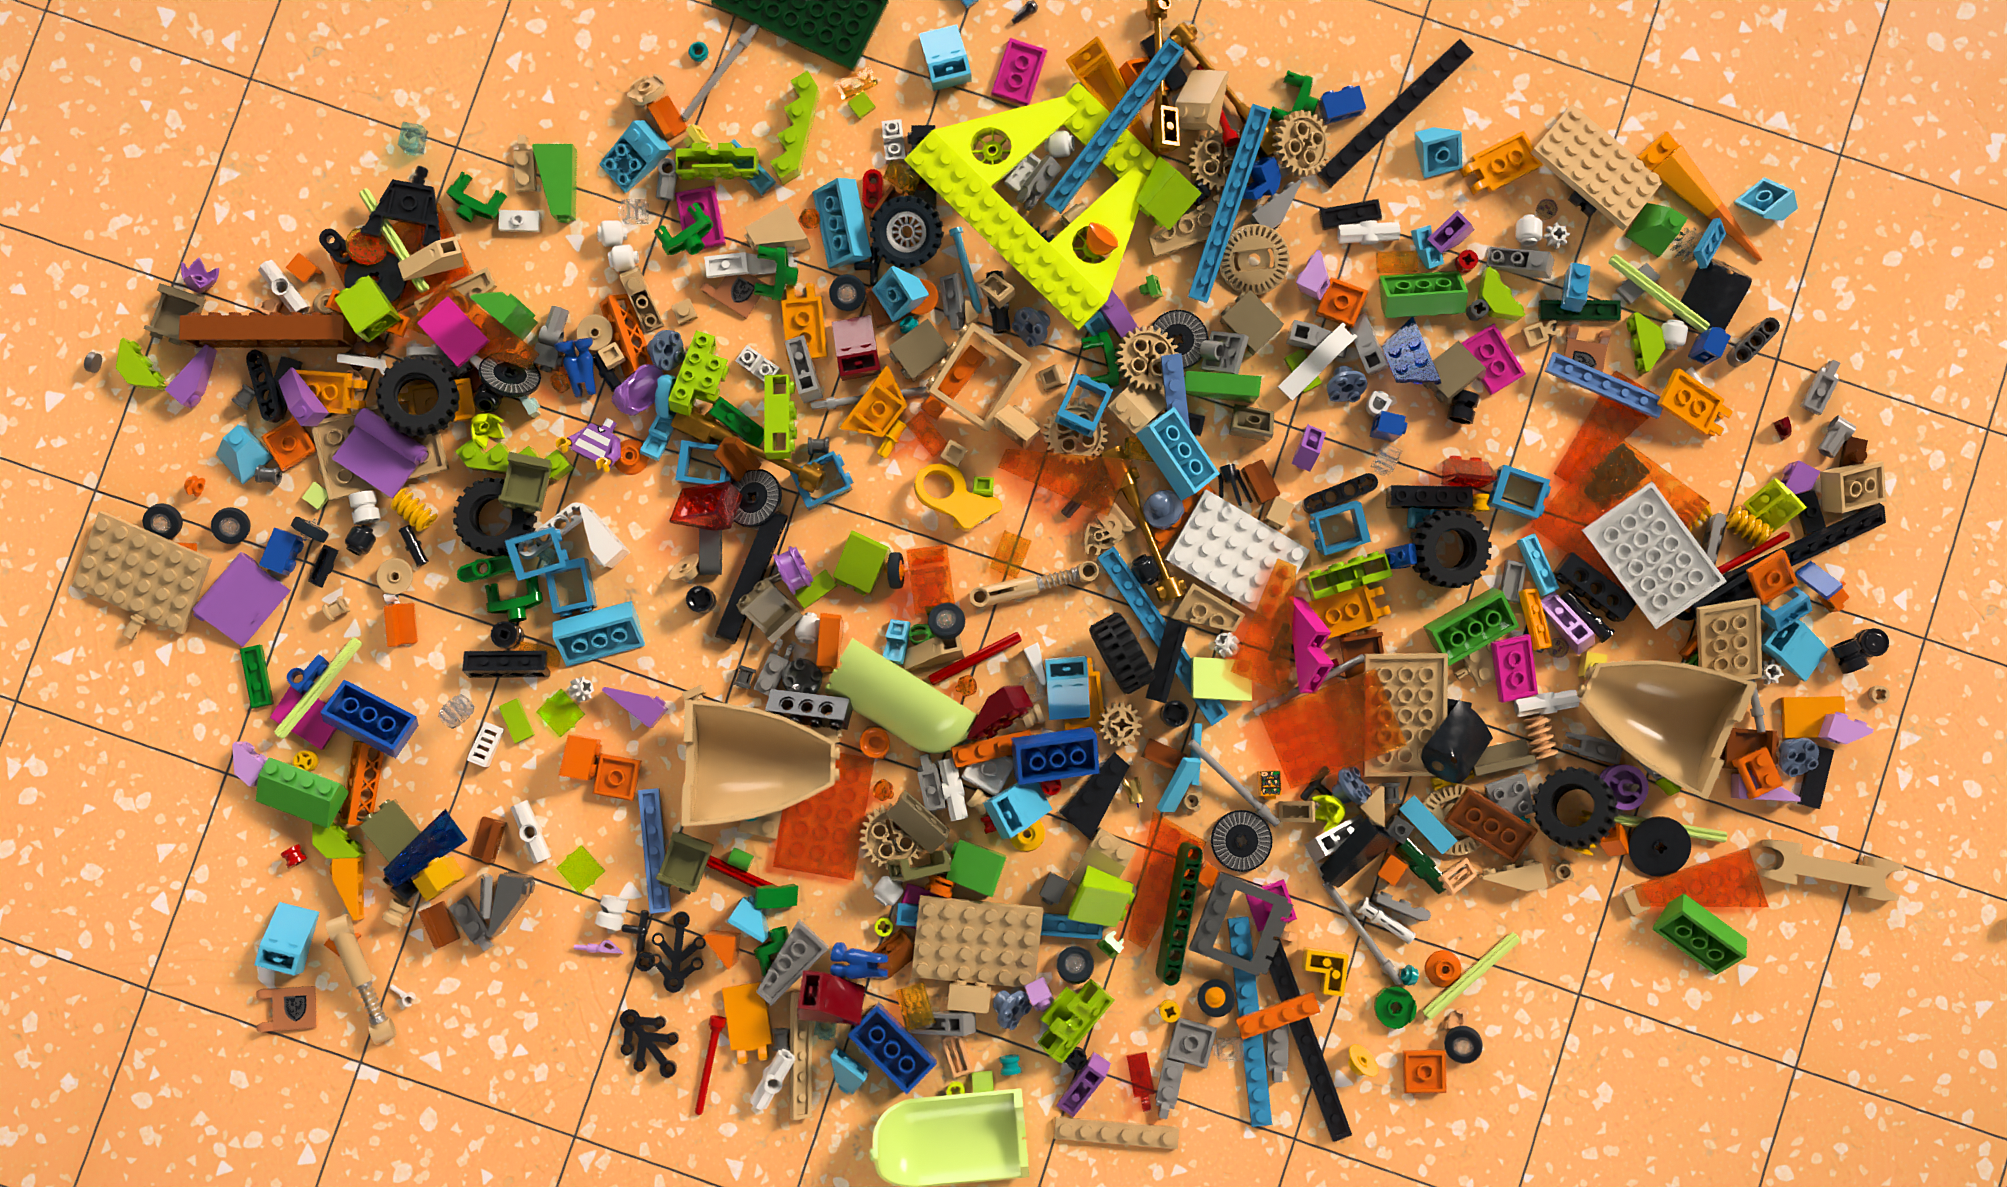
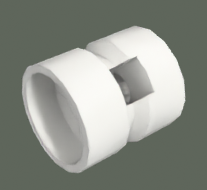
M362 491L348 495L350 507L354 509L352 518L355 525L369 524L381 520L379 508L375 507L377 504L375 491Z
M603 894L599 905L602 910L597 912L595 924L609 929L621 930L624 920L622 913L626 912L629 901L621 897Z

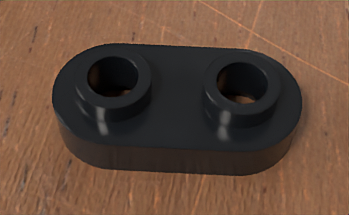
M328 228L320 233V244L338 263L347 265L355 258L348 249L352 247L348 246L346 240L336 230ZM331 238L335 239L333 243L329 242ZM347 252V257L343 258V254Z

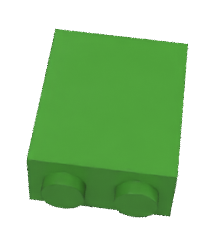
M960 839L959 843L954 842L951 854H954L950 865L951 871L944 872L947 874L946 879L993 897L1006 855Z

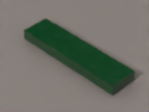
M1561 300L1539 301V321L1619 322L1621 320V300H1587L1581 312L1561 309Z

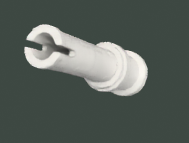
M1366 896L1357 905L1355 912L1358 914L1362 913L1370 919V922L1379 923L1391 933L1407 942V944L1414 940L1416 936L1414 932L1385 914L1382 907H1377L1369 902V898Z

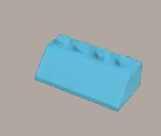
M836 178L814 190L812 193L828 268L854 264L871 257L872 254L856 179Z
M1175 407L1136 433L1181 501L1197 493L1220 474Z
M632 601L553 622V639L566 667L645 646L639 617Z

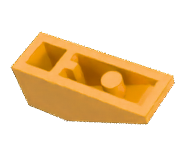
M364 857L332 859L329 872L353 921L364 919Z

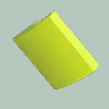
M1776 478L1743 503L1750 513L1755 516V519L1760 518L1763 523L1769 525V529L1774 528L1772 533L1776 532L1807 508L1790 489Z

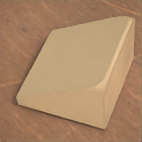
M968 300L965 301L966 325L972 322L975 324L979 321L978 313Z
M1055 364L1039 371L1044 390L1068 383L1061 364Z
M1641 885L1622 893L1624 904L1633 916L1651 908Z

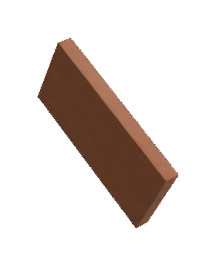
M1469 787L1464 790L1444 818L1446 823L1514 864L1538 832L1537 828Z

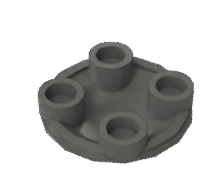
M797 658L785 667L782 674V683L786 691L816 694L822 684L823 673L812 661Z

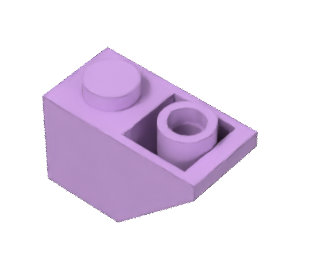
M1318 249L1314 255L1310 256L1306 268L1299 273L1296 280L1300 292L1317 300H1321L1330 286L1325 261L1321 251Z
M1835 712V714H1826L1818 737L1835 744H1849L1872 734L1874 729L1867 727L1868 723L1857 719L1852 721L1847 719L1848 715Z
M247 741L234 742L232 744L234 774L249 787H256L258 775L268 758L256 753L254 746Z
M1044 977L1025 985L1030 1002L1036 1011L1041 1010V1012H1045L1055 1001Z

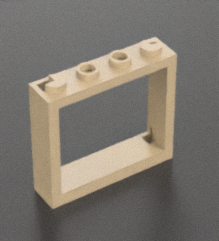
M972 322L967 325L964 324L962 329L959 330L958 335L960 337L949 346L947 350L949 354L946 359L942 358L936 367L938 371L935 376L932 375L928 379L925 392L986 432L994 424V415L1005 407L1032 363ZM972 333H975L1018 363L983 419H980L937 389Z

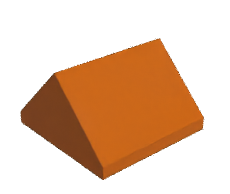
M711 930L703 936L704 940L728 970L738 962L741 933Z

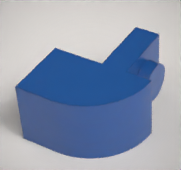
M1261 157L1254 162L1251 171L1254 182L1246 187L1243 199L1258 200L1263 196H1273L1277 192L1281 181V173L1275 157Z

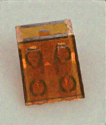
M947 544L906 550L915 614L930 613L934 607L942 603L955 604Z

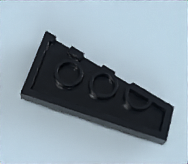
M1114 752L1099 768L1100 773L1094 774L1060 812L1088 839L1091 840L1130 765Z

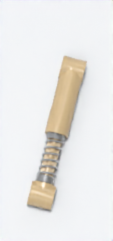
M1085 561L1074 568H1070V570L1065 569L1063 572L1060 570L1059 573L1044 574L1042 577L1033 574L976 587L970 593V601L974 607L983 608L1039 594V591H1043V589L1046 590L1048 587L1051 589L1052 586L1067 585L1069 582H1092L1097 578L1099 568L1095 562ZM1089 566L1093 568L1094 575L1086 577L1083 574L1084 567ZM1007 589H1009V591H1010V592H1006V593H1002V594L990 596L991 593H995V592H999V591H1003V590H1007ZM978 592H982L986 596L982 603L974 600V595Z
M345 914L326 921L327 933L335 943L352 987L359 990L360 998L363 999L362 1003L365 1004L364 1008L367 1009L366 1014H369L368 1019L371 1023L369 1025V1033L374 1044H379L396 1037L395 1024L390 1017H386L385 1012H382L383 1008L380 1007L381 1003L378 1002L379 998L376 997L377 993L374 992L375 988L372 987L373 983L371 980L373 977L354 934V926L350 916Z

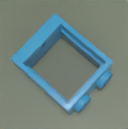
M1076 373L1056 415L1055 422L1092 438L1113 389L1105 383H1097L1091 380L1087 375ZM1077 385L1104 397L1093 422L1065 410Z
M681 440L675 479L677 482L727 489V484H731L732 477L723 467H721L719 481L688 477L692 448L716 451L719 445Z
M834 451L813 461L820 465L833 461L845 486L814 501L808 491L799 487V475L790 471L808 510L853 490L851 484L854 482L849 472L845 473L842 468L845 463L841 455L836 456Z
M1502 465L1498 468L1490 492L1488 506L1535 520L1541 517L1544 512L1545 505H1543V502L1551 490V486H1549L1550 480ZM1509 474L1540 484L1532 511L1501 501Z
M1355 500L1310 514L1309 527L1316 537L1314 546L1316 551H1319L1324 556L1371 542L1361 502ZM1350 510L1357 536L1326 546L1319 519Z
M554 526L505 540L518 581L566 567L565 561H568L569 558L566 549H561L559 542L563 541L559 529L555 530ZM551 534L559 562L525 572L516 543Z
M582 557L565 561L566 567L545 573L553 614L567 617L571 616L573 611L580 610V613L592 611V607H597L587 558ZM581 569L587 601L560 607L554 574Z
M1796 586L1785 592L1792 600L1775 611H1772L1766 605L1760 604L1761 620L1777 632L1813 611L1810 597Z

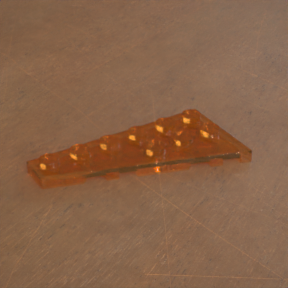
M446 281L441 283L406 327L408 330L429 336L417 322L448 296L490 341L477 353L526 370L540 355Z
M1614 371L1611 375L1653 393L1618 371ZM1600 395L1553 474L1570 484L1574 483L1650 418V416Z
M1006 449L998 467L1109 516L1133 460Z
M1277 558L1230 672L1288 695L1297 566Z
M1154 811L1152 813L1128 940L1147 950L1166 916L1179 846L1181 843L1188 841L1203 850L1207 843ZM1193 849L1189 851L1188 857L1191 856ZM1189 869L1186 870L1184 877L1188 875Z
M1743 848L1674 873L1631 886L1636 891L1640 906L1666 907L1670 901L1684 893L1702 907H1769L1749 848Z

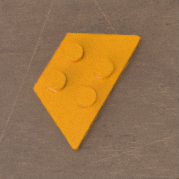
M886 365L839 428L884 437L907 406L889 366Z

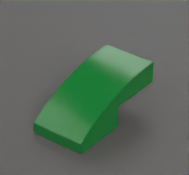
M766 885L756 887L754 907L765 909L797 906L798 885Z

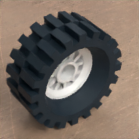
M903 195L890 199L875 212V218L870 224L872 227L870 238L873 237L874 241L871 244L873 248L878 250L876 254L886 259L884 262L894 264L897 268L905 267V269H910L924 264L937 253L936 251L940 248L942 244L941 239L944 236V232H942L943 222L939 219V212L932 208L933 205L930 202L927 203L924 201L925 199L914 197V195ZM905 226L911 227L913 231L911 237H906L903 234ZM899 233V236L895 238L894 234Z

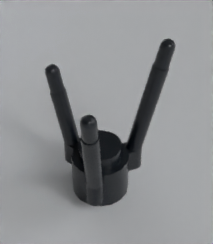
M1235 464L1220 467L1221 473L1218 475L1219 497L1222 499L1224 497L1223 480H1225V483L1232 484L1239 506H1242L1235 482L1238 480L1249 503H1252L1253 500Z

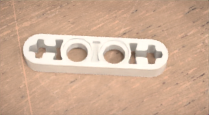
M581 503L570 504L537 530L554 526L557 521L562 520L566 523V526L559 530L561 536L565 535L583 521L581 511L579 516L573 515L574 509L576 511L580 510L579 505ZM549 534V540L544 542L540 541L538 537L520 542L518 545L520 556L526 560L536 557L553 544L551 534ZM524 547H531L532 552H524Z

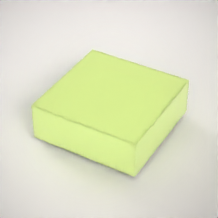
M313 482L302 497L318 510H321L329 500L327 490L317 482Z

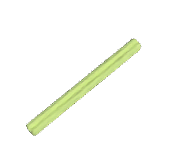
M365 188L359 192V196L371 214L378 206V203L370 190ZM385 219L382 233L399 261H402L410 255L388 219ZM424 277L411 279L420 293L429 290V285Z
M1614 254L1609 259L1608 263L1699 332L1703 333L1709 328L1710 324L1619 255Z
M352 637L274 731L279 738L284 739L362 646L360 640Z
M1618 813V817H1615L1614 821L1616 824L1621 823L1623 826L1636 827L1648 818ZM1683 825L1690 837L1723 843L1727 841V832Z
M1511 932L1423 1010V1014L1429 1020H1432L1520 942V938L1514 932Z

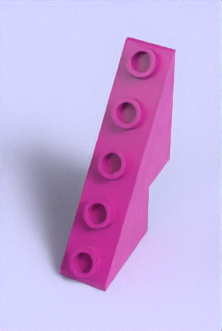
M1288 596L1287 602L1300 693H1316L1334 665L1322 649L1331 631L1303 597Z

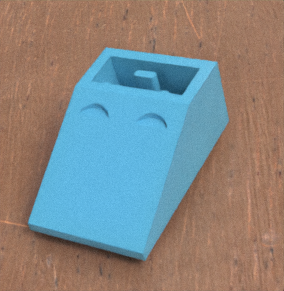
M957 24L919 33L933 91L972 82L967 54Z
M635 120L599 165L624 193H627L653 171L672 149L646 120Z
M1799 619L1779 632L1768 626L1761 636L1762 651L1804 682L1807 681L1829 650Z
M1073 656L1045 659L1049 720L1090 717L1087 657Z
M1017 782L983 802L1001 839L1015 836L1052 810L1038 782L1019 785Z
M279 902L259 945L254 966L290 975L303 973L320 912Z

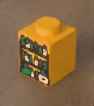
M1280 770L1257 771L1259 796H1264V800H1275L1276 796L1282 795Z

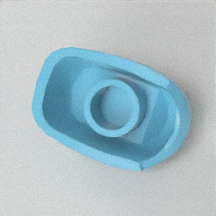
M673 375L660 376L657 379L658 388L655 392V410L657 415L672 420L677 413L670 411L668 402L677 379Z

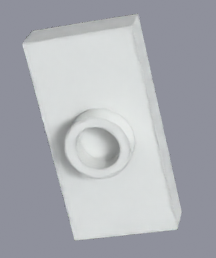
M1031 153L1014 168L1004 184L1019 194L1024 183L1042 160Z
M499 210V231L540 232V211Z

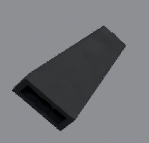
M1367 817L1319 868L1323 873L1322 879L1329 886L1341 887L1395 841L1383 825Z

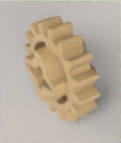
M1119 702L1118 707L1116 703H1111V709L1105 706L1106 713L1099 714L1103 719L1097 721L1098 724L1102 725L1098 732H1104L1102 739L1109 738V744L1112 745L1115 741V745L1119 747L1121 742L1127 746L1128 740L1136 741L1133 736L1140 735L1137 728L1142 727L1141 724H1138V721L1142 719L1141 716L1135 715L1138 710H1131V704H1127L1124 707V702ZM1115 712V716L1109 719L1110 715ZM1127 713L1131 717L1132 721H1129L1126 717ZM1123 722L1127 725L1118 727L1112 723ZM1108 727L1113 730V735L1109 732ZM1131 729V731L1125 736V732Z

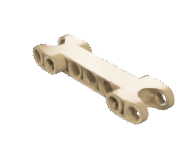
M1763 839L1762 846L1770 848L1775 852L1776 862L1771 868H1758L1757 875L1796 885L1798 875L1858 885V896L1884 901H1899L1900 894L1890 891L1885 884V879L1891 872L1903 871V864L1864 855L1863 865L1804 855L1802 854L1803 844L1775 839Z

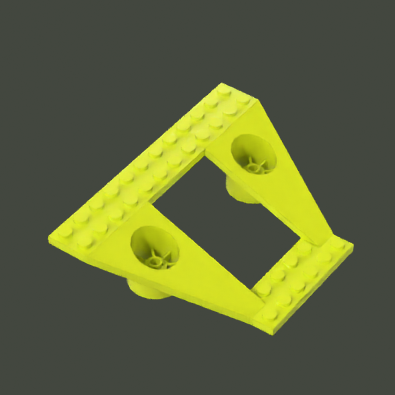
M1079 82L1063 97L934 129L904 159L926 183L1078 331L1108 301L1141 207L1136 200L1157 158L1126 129L1101 161L1119 180L1049 243L992 187L1063 125L1086 147L1111 113ZM991 135V141L985 143L982 140L984 137ZM994 135L1004 137L999 143L994 141ZM1008 140L1012 148L1002 150V145ZM979 141L984 145L983 150H975ZM974 154H983L985 158L980 162L975 158ZM1002 154H1010L1005 161L1002 159ZM988 160V162L991 163L992 165L984 164V163ZM1090 222L1106 226L1117 237L1118 247L1112 251L1107 259L1091 252L1087 247L1086 240L1082 237L1083 234L1087 233ZM1078 238L1084 242L1083 248H1074ZM1074 251H1083L1085 256L1079 259ZM1088 258L1092 260V264L1086 263L1084 260ZM1099 258L1103 260L1101 263L1094 264V260Z

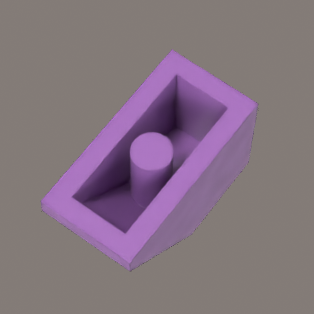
M1457 210L1427 240L1440 253H1443L1459 245L1475 229Z
M1308 424L1295 451L1292 464L1310 472L1320 454L1326 432Z

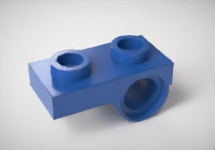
M1415 543L1385 549L1390 569L1411 567L1410 565L1417 564Z
M318 654L305 670L301 668L291 669L287 673V681L292 688L303 695L304 692L311 688L315 679L326 670L329 662ZM303 675L301 682L294 683L296 676Z

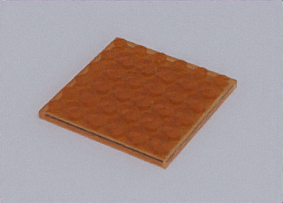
M1607 429L1545 507L1542 516H1539L1531 527L1567 554L1574 552L1627 592L1582 532V529L1651 481L1687 529L1691 527L1710 502L1613 431Z

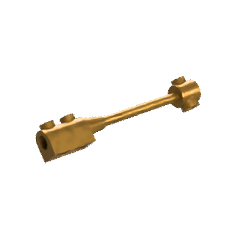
M1147 0L1145 15L1150 21H1154L1155 55L1163 45L1162 21L1168 17L1167 10L1171 7V0ZM1165 79L1157 88L1154 109L1152 111V122L1150 123V128L1153 131L1151 147L1155 153L1159 154L1170 153L1180 147L1178 108L1170 107L1165 91Z
M1183 22L1172 30L1169 34L1171 40L1183 49H1188L1204 70H1215L1194 44L1197 40L1195 35L1198 34V31L1193 24L1187 26ZM1227 85L1225 95L1235 106L1244 124L1239 131L1242 135L1250 107L1241 102ZM1270 118L1257 153L1259 158L1273 157L1274 152L1277 150V147L1272 146V144L1277 143L1273 136L1278 133H1274L1270 128L1272 126Z
M693 406L690 416L676 413L670 425L674 429L706 444H712L714 439L722 442L725 437H735L734 434L720 425L716 418L706 412L705 416L698 413L700 409L696 406ZM741 440L754 455L799 475L798 482H800V488L813 493L814 490H819L826 477V472L822 471V465L813 461L811 465L806 463L801 468L784 459H766L763 449Z
M1121 445L1101 452L1099 458L1107 473V478L1113 492L1122 491L1129 505L1133 507L1153 558L1159 567L1160 575L1163 579L1155 587L1159 601L1169 602L1183 596V591L1187 589L1185 582L1182 578L1178 580L1177 576L1170 577L1140 506L1136 480L1140 478L1136 467L1131 468L1129 460H1132L1129 449H1123Z

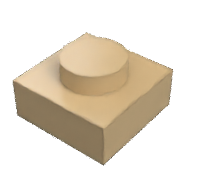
M690 298L671 305L679 325L698 318Z
M616 342L597 351L608 370L626 361Z
M950 439L940 458L958 468L968 449Z
M698 685L683 692L682 695L684 700H700L703 698L702 694L707 692L704 685Z

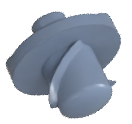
M1023 307L1016 312L1012 329L1018 333L1019 337L1028 347L1038 346L1047 338L1050 318L1042 310L1037 311L1031 307Z
M662 330L649 341L647 353L658 369L673 370L679 363L684 361V346L679 332Z
M1349 366L1336 368L1333 372V378L1327 384V393L1332 402L1358 401L1361 398L1360 395L1367 388L1365 375L1359 371H1352L1353 368Z
M1160 490L1148 497L1143 507V513L1147 522L1161 530H1166L1174 525L1181 518L1185 510L1183 502L1171 490Z
M1808 738L1788 739L1783 741L1779 747V766L1790 777L1802 775L1818 766V746Z
M1345 766L1338 772L1339 781L1337 780V784L1332 787V794L1343 804L1353 801L1358 805H1362L1367 802L1368 796L1371 795V789L1367 784H1364L1358 768L1355 766L1351 768Z
M1005 990L997 993L993 1000V1007L998 1013L997 1023L1004 1029H1015L1018 1021L1023 1015L1028 1014L1032 1008L1028 994L1024 991L1009 994Z

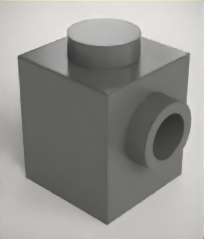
M536 342L531 362L539 366L540 370L552 373V370L559 372L560 367L564 365L563 359L565 355L563 352L555 350V347Z
M445 353L439 356L446 370L454 378L462 377L469 370L473 369L469 360L458 368Z

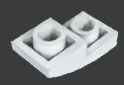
M901 119L881 121L886 164L904 163L906 157Z
M748 345L745 346L735 362L763 382L765 375H779L782 371L778 366Z

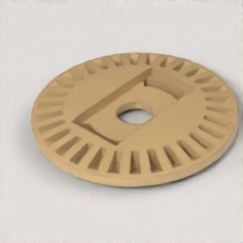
M1260 224L1245 225L1230 234L1219 267L1220 272L1226 283L1239 293L1244 292L1247 294L1251 290L1255 295L1265 294L1276 288L1284 279L1289 268V250L1284 239L1274 229ZM1269 248L1272 249L1273 254H1274V265H1273V268H1271V267L1269 266V265H1270V254H1269V251H1268ZM1236 252L1239 253L1238 265L1241 269L1239 272L1237 271L1234 263V256ZM1251 254L1259 255L1260 263L1257 266H1252L1248 263V257Z
M1457 784L1454 787L1450 785L1433 791L1423 803L1453 836L1464 834L1444 821V818L1455 803L1447 804L1442 809L1440 806L1449 800L1459 799L1464 790L1469 787L1463 784ZM1467 835L1462 839H1458L1445 854L1466 855L1477 850L1482 844ZM1426 838L1429 844L1435 848V846Z

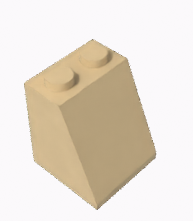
M787 203L745 227L747 234L744 236L753 251L756 249L758 251L759 245L771 248L795 247V251L811 248L806 234Z

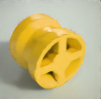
M1473 494V507L1469 508V511H1490L1488 506L1490 495Z
M300 751L293 758V765L306 771L314 770L319 764V757L313 751Z
M1170 999L1161 1002L1159 1014L1162 1019L1170 1023L1178 1020L1181 1013L1178 1004Z

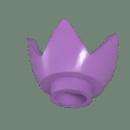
M198 257L189 268L186 267L185 263L181 262V275L184 283L191 291L201 293L210 289L216 283L219 268L207 272L201 258Z

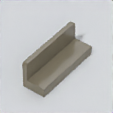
M1520 739L1488 746L1472 769L1473 773L1471 774H1474V776L1533 764L1536 763L1534 755L1529 754L1526 739Z
M906 790L899 795L898 801L886 813L890 819L930 854L948 839L950 829Z

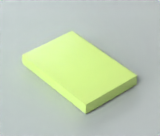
M1192 657L1191 699L1252 701L1251 660Z

